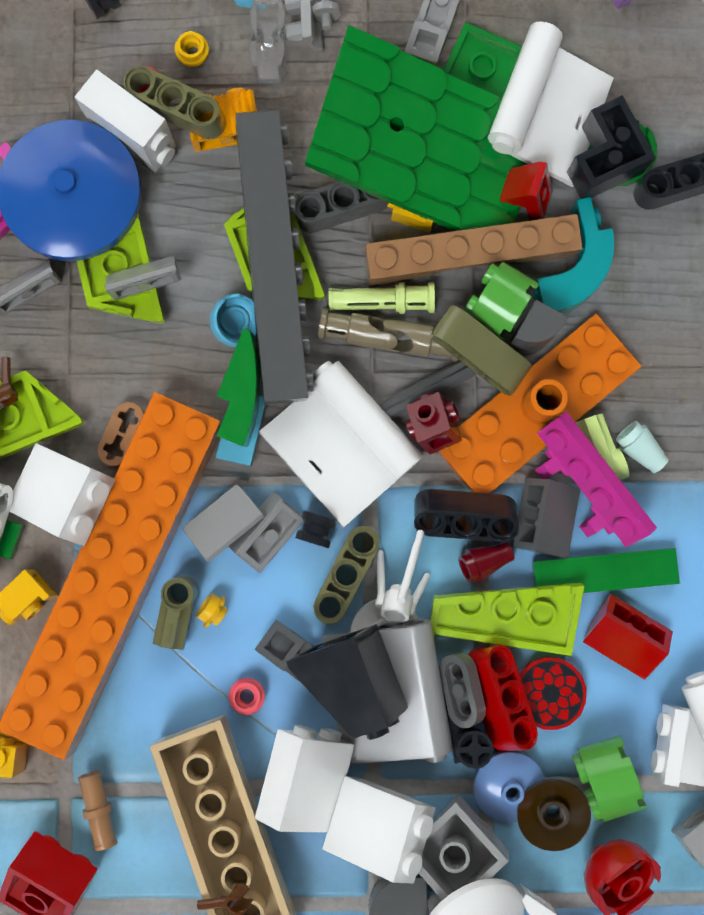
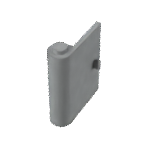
M424 618L413 619L404 623H398L393 628L379 629L408 709L398 717L399 723L388 727L389 733L372 740H368L366 735L353 739L336 721L338 732L342 733L341 739L354 744L350 764L425 759L429 763L441 762L447 759V754L453 751L431 620ZM349 633L324 635L321 637L322 643Z

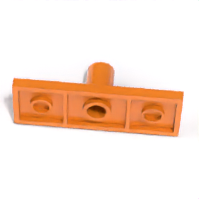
M594 314L536 362L512 396L500 392L458 427L462 439L461 442L442 449L438 453L471 492L491 493L546 447V444L537 432L566 411L576 422L642 366L601 318ZM536 396H540L547 401L548 410L538 405Z

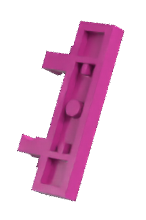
M567 411L537 432L548 447L544 453L549 458L535 469L542 479H548L559 470L565 477L570 475L593 505L590 509L594 514L589 516L579 526L587 538L604 528L608 535L614 532L624 546L628 547L651 535L657 529L656 525Z

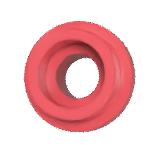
M242 678L236 681L229 691L231 707L242 715L256 713L265 701L263 686L252 678ZM245 689L251 690L254 694L253 701L244 702L241 699V692Z

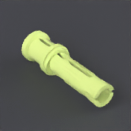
M399 282V284H395V288H329V311L396 309V312H399V314H405L406 310H428L429 313H435L434 282H429L425 286H406L404 282Z

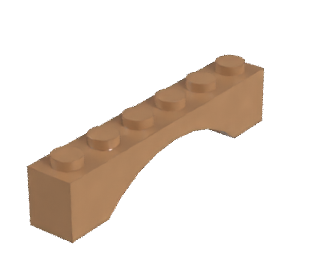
M574 214L365 244L364 254L369 286L402 282L452 270L486 266L492 263L543 262L572 258L582 250L578 215Z

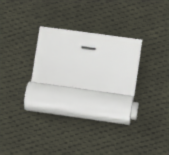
M535 22L531 24L488 135V140L497 152L509 154L527 164L540 161L546 162L551 177L573 187L574 185L567 174V170L575 156L588 151L590 145L582 125L592 109L605 104L614 77L561 49L559 46L563 35L555 25L548 22Z
M327 361L315 371L314 376L317 379L313 383L314 391L308 392V399L306 401L293 402L263 427L259 434L344 528L418 463L424 455L340 361L334 364Z

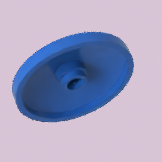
M58 120L32 129L13 145L0 168V211L6 224L28 248L51 259L79 261L96 257L110 250L129 232L140 209L142 195L141 180L131 154L124 144L111 132L86 121Z

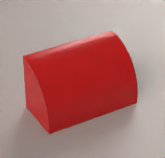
M610 594L591 621L583 643L645 680L669 655L673 631Z

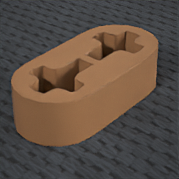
M125 402L116 407L99 442L98 456L103 463L110 467L118 468L145 413L135 403ZM132 410H135L134 416L138 418L137 424H129L125 434L122 433L126 423L121 419L124 413L130 414ZM121 436L123 439L119 448L124 453L122 457L115 456L113 461H111V454L107 452V448L109 445L116 446Z

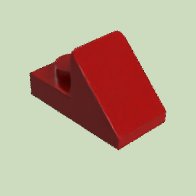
M540 161L510 169L500 196L502 203L526 208L529 221L545 218L553 193L547 163Z

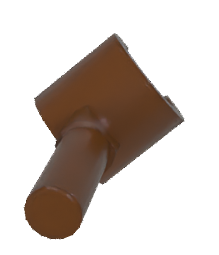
M10 357L1 358V409L18 401V394L11 379Z
M238 883L228 896L198 900L197 908L198 910L226 908L232 915H242L253 902V899L244 898V895L249 890V886L244 883Z

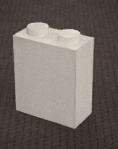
M96 69L74 97L89 123L98 125L111 132L124 144L131 156L156 173L161 165L166 166L175 154L176 144L166 119Z
M36 443L13 490V500L9 512L59 538L85 546L116 479Z
M295 725L293 730L278 729L255 819L279 832H328L344 776H347L354 744L342 740L341 732L328 728H321L319 733H316V730L302 725Z
M344 776L322 850L393 883L414 884L415 878L422 867V853L426 840L433 829L435 807L366 779Z

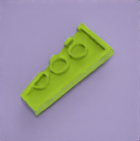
M583 583L434 595L430 614L433 634L572 656L585 586Z

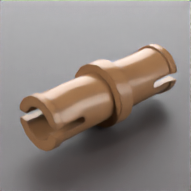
M100 770L88 772L77 777L85 804V809L82 810L84 819H88L95 851L109 849L118 843L110 816L113 808L111 802L106 799Z

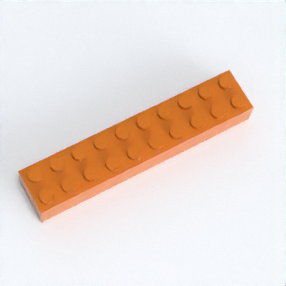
M153 393L114 477L116 480L85 546H82L4 711L0 720L1 732L62 760L75 753L220 437L217 436V433L221 426V421L161 394Z

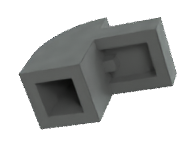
M420 874L416 876L414 884L393 883L381 878L370 894L368 904L369 915H429L426 881Z

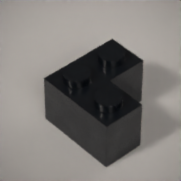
M623 95L590 111L582 125V129L592 149L575 156L567 170V174L580 199L593 198L645 173L656 157Z

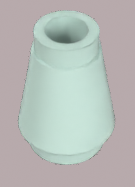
M638 421L629 424L616 438V441L620 444L619 449L649 469L652 473L660 471L669 461L648 427L641 425Z

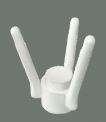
M423 530L417 531L402 584L392 585L390 590L387 591L385 588L384 552L382 550L377 551L378 595L375 606L381 608L380 614L389 621L404 623L409 618L414 617L416 605L430 579V574L425 573L413 596L411 595L412 591L409 589L422 545Z

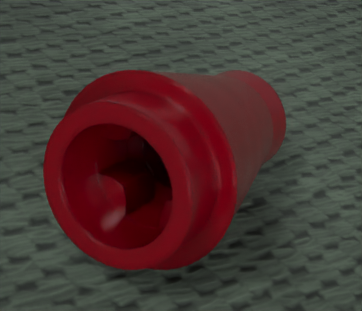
M501 542L499 544L466 549L464 554L458 557V562L465 579L469 583L474 581L481 583L504 565L514 561L515 557L508 542Z

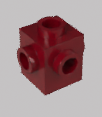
M439 392L422 395L416 402L406 406L410 417L409 420H406L408 431L414 440L417 439L418 444L430 455L462 441L456 422L460 421L459 412L454 402H447Z

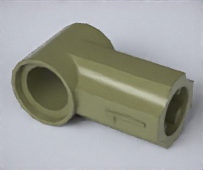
M179 575L168 580L163 585L161 590L162 601L152 644L168 649L184 650L194 602L199 594L198 585L193 578L187 575ZM175 583H181L187 588L188 598L185 602H179L173 597L172 588Z

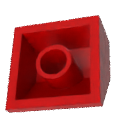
M34 831L8 868L0 890V902L21 915H73L89 889L98 868L93 866L91 861L85 856L73 854L61 847L55 838L49 835H41Z

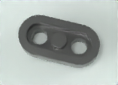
M456 652L445 656L440 662L439 670L448 714L458 727L470 728L481 723L486 714L476 665L473 659L463 652Z

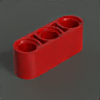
M504 645L472 650L469 656L476 665L486 707L483 721L493 747L499 751L530 750L537 742L538 732L511 650Z

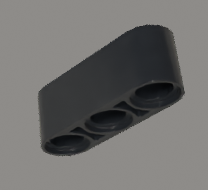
M704 153L647 171L633 192L637 205L649 210L704 194ZM680 174L690 177L692 184L683 182ZM647 184L655 185L659 189L660 194L651 193L647 188Z
M425 489L420 491L414 499V526L417 531L423 530L426 536L507 542L514 539L519 533L517 505L514 499L507 495Z

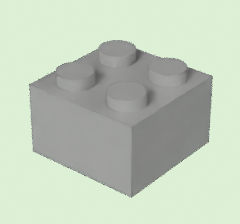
M458 794L433 818V829L425 843L422 853V867L419 874L440 899L443 900L452 892L469 883L492 878L509 862L510 850Z

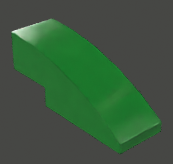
M244 328L216 396L230 402L217 436L240 446L248 447L257 418L261 378L255 335Z

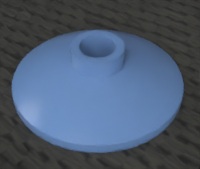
M517 751L499 752L493 755L487 765L478 768L473 781L474 797L479 808L491 819L505 823L517 822V806L523 800L524 792L533 784L545 780V777L539 765L530 756ZM513 787L518 789L515 795L506 796L508 789Z

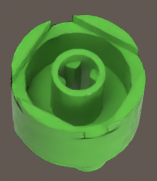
M504 262L499 267L492 263L481 281L482 284L486 285L484 291L479 298L473 295L464 311L505 342L506 339L500 336L504 329L511 332L532 297L526 292L529 287L536 290L540 283Z
M620 735L578 748V754L572 755L582 784L587 782L590 784L591 789L585 790V794L595 821L603 819V822H607L647 809V805L643 800L644 795L630 757L625 755L623 749L625 745Z

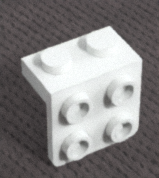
M663 704L662 712L657 719L656 729L658 738L656 750L653 751L651 758L652 777L670 786L679 787L681 782L704 787V742L689 708Z

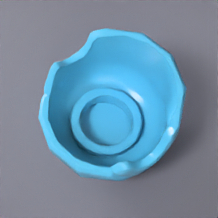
M230 294L219 299L214 304L209 314L210 329L219 342L225 346L236 348L243 328L251 331L255 335V340L257 339L252 299L242 294Z

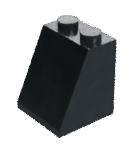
M377 624L312 646L286 661L289 670L353 739L366 735L368 740H372L389 733L388 727L399 723L398 717L408 709Z

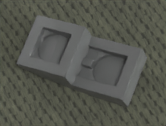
M276 620L254 650L279 669L286 671L297 679L289 670L286 661L313 645Z

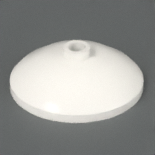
M490 878L469 883L452 892L429 915H524L525 907L522 902L523 897L515 885L503 879Z

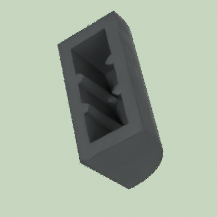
M535 300L523 317L508 345L521 356L535 354L555 337L566 323L568 317Z
M525 478L518 515L519 533L514 538L512 548L568 558L580 488L550 479Z

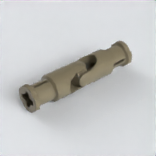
M327 308L322 310L318 339L324 340L325 337L347 340V343L371 348L378 347L388 351L424 357L433 354L450 357L451 361L454 362L458 360L430 337L434 330L433 326L391 319L383 320L379 317L352 313L351 316L330 313ZM399 331L403 332L410 339L399 342L397 334Z

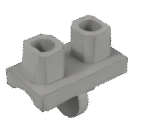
M285 0L286 10L291 16L301 14V21L287 24V40L293 47L308 45L314 53L324 51L323 30H331L332 21L340 18V5L331 0Z

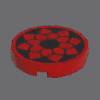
M542 657L529 661L519 671L536 727L543 730H559L570 726L580 717L586 704L587 688L582 675L572 664L558 657Z

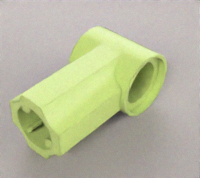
M603 414L594 415L576 422L577 426L620 481L629 477V468L626 459L620 449L615 448Z

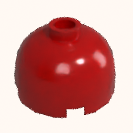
M623 839L609 841L595 847L587 860L583 873L586 892L604 915L612 913L630 915L639 910L654 894L649 887L653 883L654 878L660 882L661 867L639 844Z

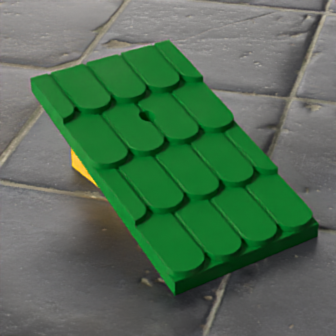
M348 25L306 156L305 166L427 220H431L452 231H461L516 223L520 206L502 203L500 196L509 170L528 164L509 154L497 152L488 140V135L502 101L499 99V96L451 76L441 68L401 51L398 46Z

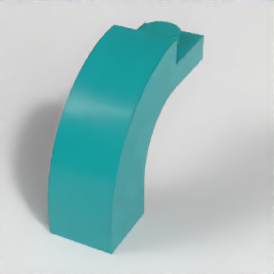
M591 197L576 200L570 210L571 215H578L582 250L578 253L575 267L559 275L537 279V282L540 283L536 290L532 288L535 300L563 315L578 308L596 291L605 279L614 255L613 228L598 230L601 227V217L598 208H593Z

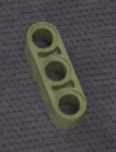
M134 66L126 72L123 79L126 91L166 119L167 122L205 139H214L224 131L225 118L218 103L211 96L145 66ZM150 84L147 91L137 93L142 85ZM176 98L182 99L176 107H168L172 100ZM214 113L209 121H199L203 114Z
M454 305L450 306L430 335L442 348L494 388L508 396H512L532 367L529 361L467 312Z
M359 526L353 529L339 552L313 606L314 614L322 623L335 624L344 617L380 544L379 537L372 528ZM364 532L372 537L373 547L369 552L360 553L354 549L352 541L358 533ZM344 564L352 565L357 571V578L351 585H342L336 578L337 569ZM326 597L336 598L341 606L340 612L334 617L324 616L320 611L322 599Z

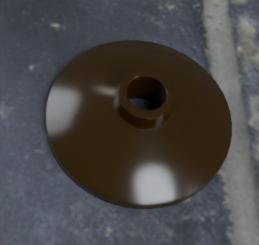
M545 779L533 784L524 792V798L517 806V821L523 836L532 845L547 851H562L575 846L584 838L591 823V809L586 796L576 785L562 779ZM556 805L559 807L556 813L549 814L546 812V808Z

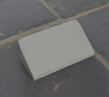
M170 256L106 276L105 288L113 299L118 300L176 283L182 279L175 257Z
M49 260L0 287L1 316L61 283V278Z
M236 484L184 525L183 531L205 560L210 562L265 516L240 485Z
M274 492L258 508L265 517L228 546L237 556L259 573L263 571L304 522L302 515Z

